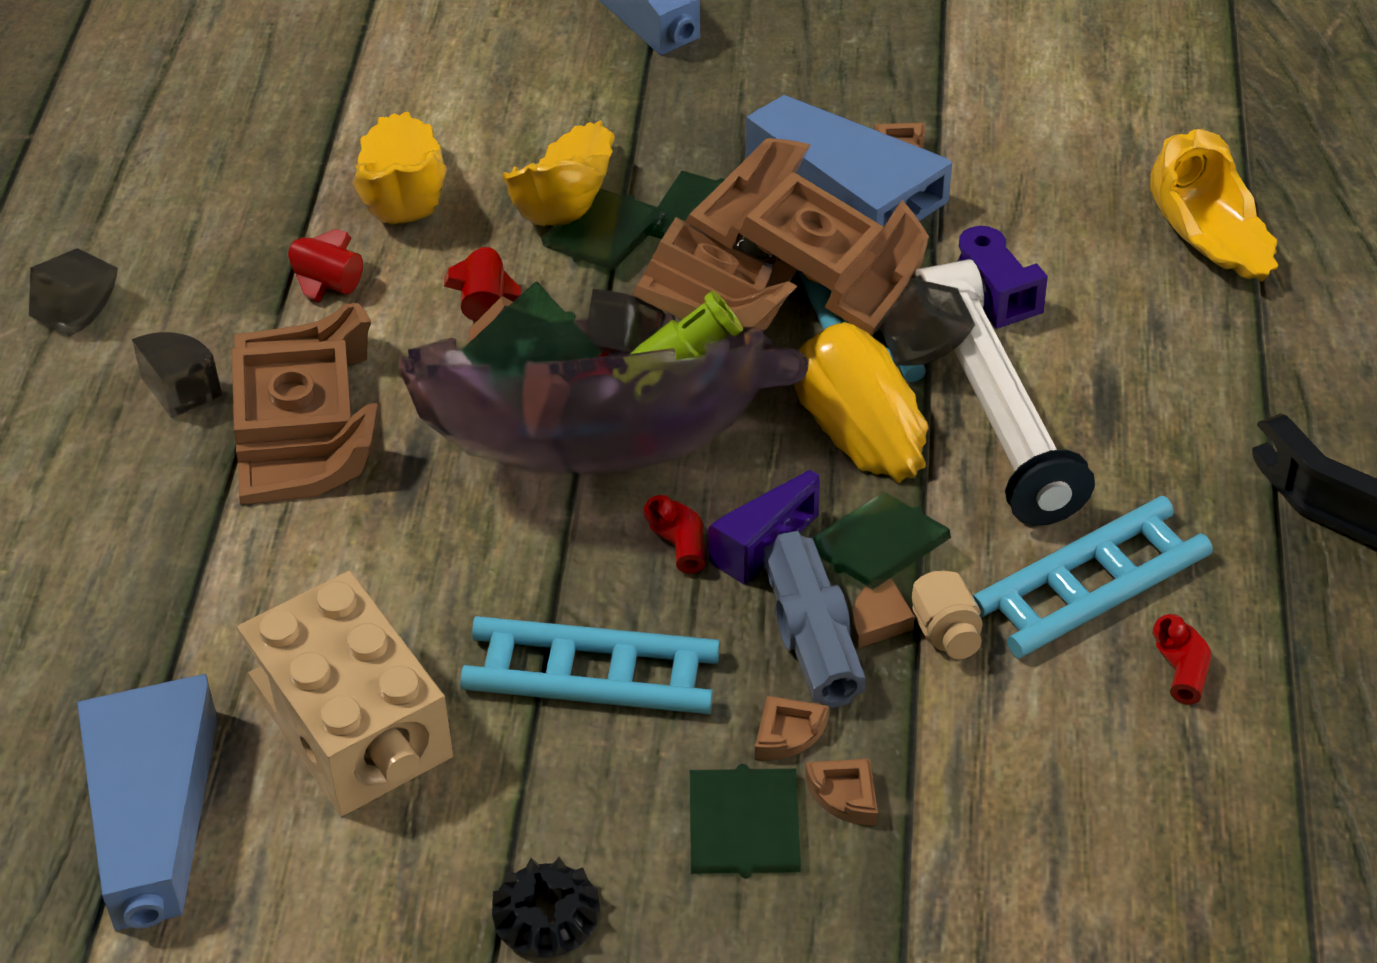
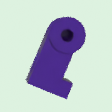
M974 226L964 230L959 236L958 247L961 254L958 261L970 259L976 264L983 285V310L992 325L998 329L1044 313L1048 280L1046 273L1037 263L1023 267L1008 248H1005L1006 239L997 229L989 226Z

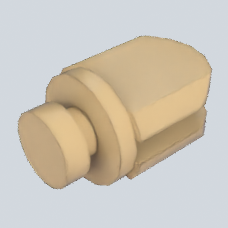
M942 570L932 571L916 580L912 591V613L926 640L938 650L947 652L954 659H965L976 653L982 643L980 633L983 623L979 615L981 610L962 577L956 572Z

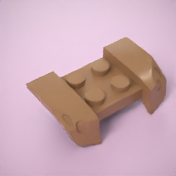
M766 138L689 214L685 222L731 250L746 237L765 253L775 255L801 271L809 280L822 284L832 290L825 308L873 336L900 304L914 281L916 270L921 268L929 238L927 232L903 200L883 227L797 174L811 144L785 139Z
M676 217L661 239L632 295L683 319L705 302L704 296L714 290L737 316L743 331L763 332L768 328L785 299L796 289L797 285L790 281L798 269L775 255L759 259L737 247L731 250L689 223Z
M359 303L344 304L328 317L312 323L234 335L235 348L232 349L233 413L240 505L316 497L361 475L367 457L372 451L378 403L367 404L351 416L348 365L367 360L368 331L371 325L369 316Z

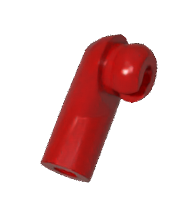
M659 494L651 497L643 509L644 519L649 522L651 530L675 545L677 569L687 574H694L703 570L706 564L704 524L699 514L684 504L671 500L667 495Z
M1176 614L1163 615L1155 622L1152 634L1156 639V647L1176 670L1170 695L1179 703L1185 705L1196 704L1200 701L1212 659L1211 649L1201 635L1193 627L1185 623L1181 616Z

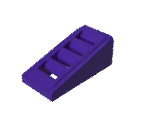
M808 470L729 512L710 525L708 528L709 560L712 565L744 585L747 582L749 583L764 568V547L774 542L780 534L795 531L801 533L819 516V475L812 470Z

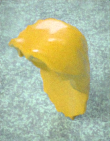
M408 111L401 115L393 113L389 117H379L378 124L360 138L361 152L358 155L357 165H354L356 169L355 178L352 182L354 189L362 203L367 206V210L382 223L395 225L426 218L434 213L435 207L439 203L447 171L441 153V145L434 138L433 127L430 124H424L423 121L416 118H411Z
M601 120L596 123L589 122L585 126H574L570 132L563 134L556 142L548 145L545 157L540 159L538 164L531 163L521 170H518V167H513L510 173L503 172L502 178L507 186L512 205L518 208L519 213L525 219L531 221L533 225L543 227L551 225L554 227L570 224L580 219L591 207L606 176L609 159L613 152L611 147L615 139L614 133L605 128Z
M1194 129L1188 134H1177L1165 139L1162 150L1153 164L1150 173V191L1163 216L1186 242L1223 269H1233L1239 276L1245 279L1255 278L1259 281H1264L1270 274V271L1278 267V263L1274 258V254L1277 252V239L1267 231L1266 225L1257 216L1254 197L1236 170V164L1231 156L1229 146L1220 135L1205 129Z
M843 322L825 328L822 332L807 340L798 349V352L794 355L791 368L794 390L797 392L799 403L812 414L822 431L831 438L835 446L850 456L861 471H870L876 475H889L896 483H901L905 478H915L917 471L926 467L922 449L926 444L925 435L928 431V423L918 410L914 392L904 380L886 347L874 339L868 332L853 324Z

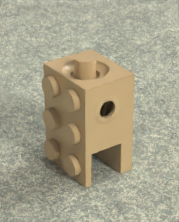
M350 570L237 625L238 634L261 665L248 672L252 689L340 817L453 757L444 694Z

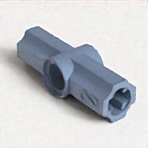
M799 531L780 534L774 542L763 548V563L770 586L776 597L777 622L783 644L787 651L795 650L813 702L823 703L829 706V708L847 705L857 694L865 691L866 678L850 638V619L844 594L838 585H830L813 538H806L800 535Z

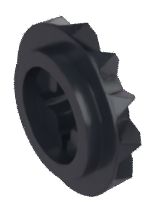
M560 857L554 863L538 864L533 858H530L524 869L516 873L507 870L503 884L498 891H493L492 920L496 932L510 948L527 956L550 958L567 954L581 946L591 936L598 923L600 904L597 887H593L588 880L583 867L577 870L567 867ZM543 890L544 893H548L551 901H557L555 902L554 923L549 924L547 915H543L539 907H534L536 906L535 896L538 895L537 891Z

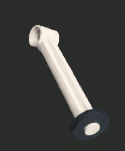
M968 259L917 269L914 275V292L920 315L924 322L931 323L937 321L942 326L1015 471L1010 476L1005 488L1006 501L1011 506L1012 514L1020 522L1032 526L1050 525L1067 519L1079 511L1091 498L1095 487L1094 473L1088 468V462L1080 453L1067 449H1056L983 310V285L976 264L973 260Z

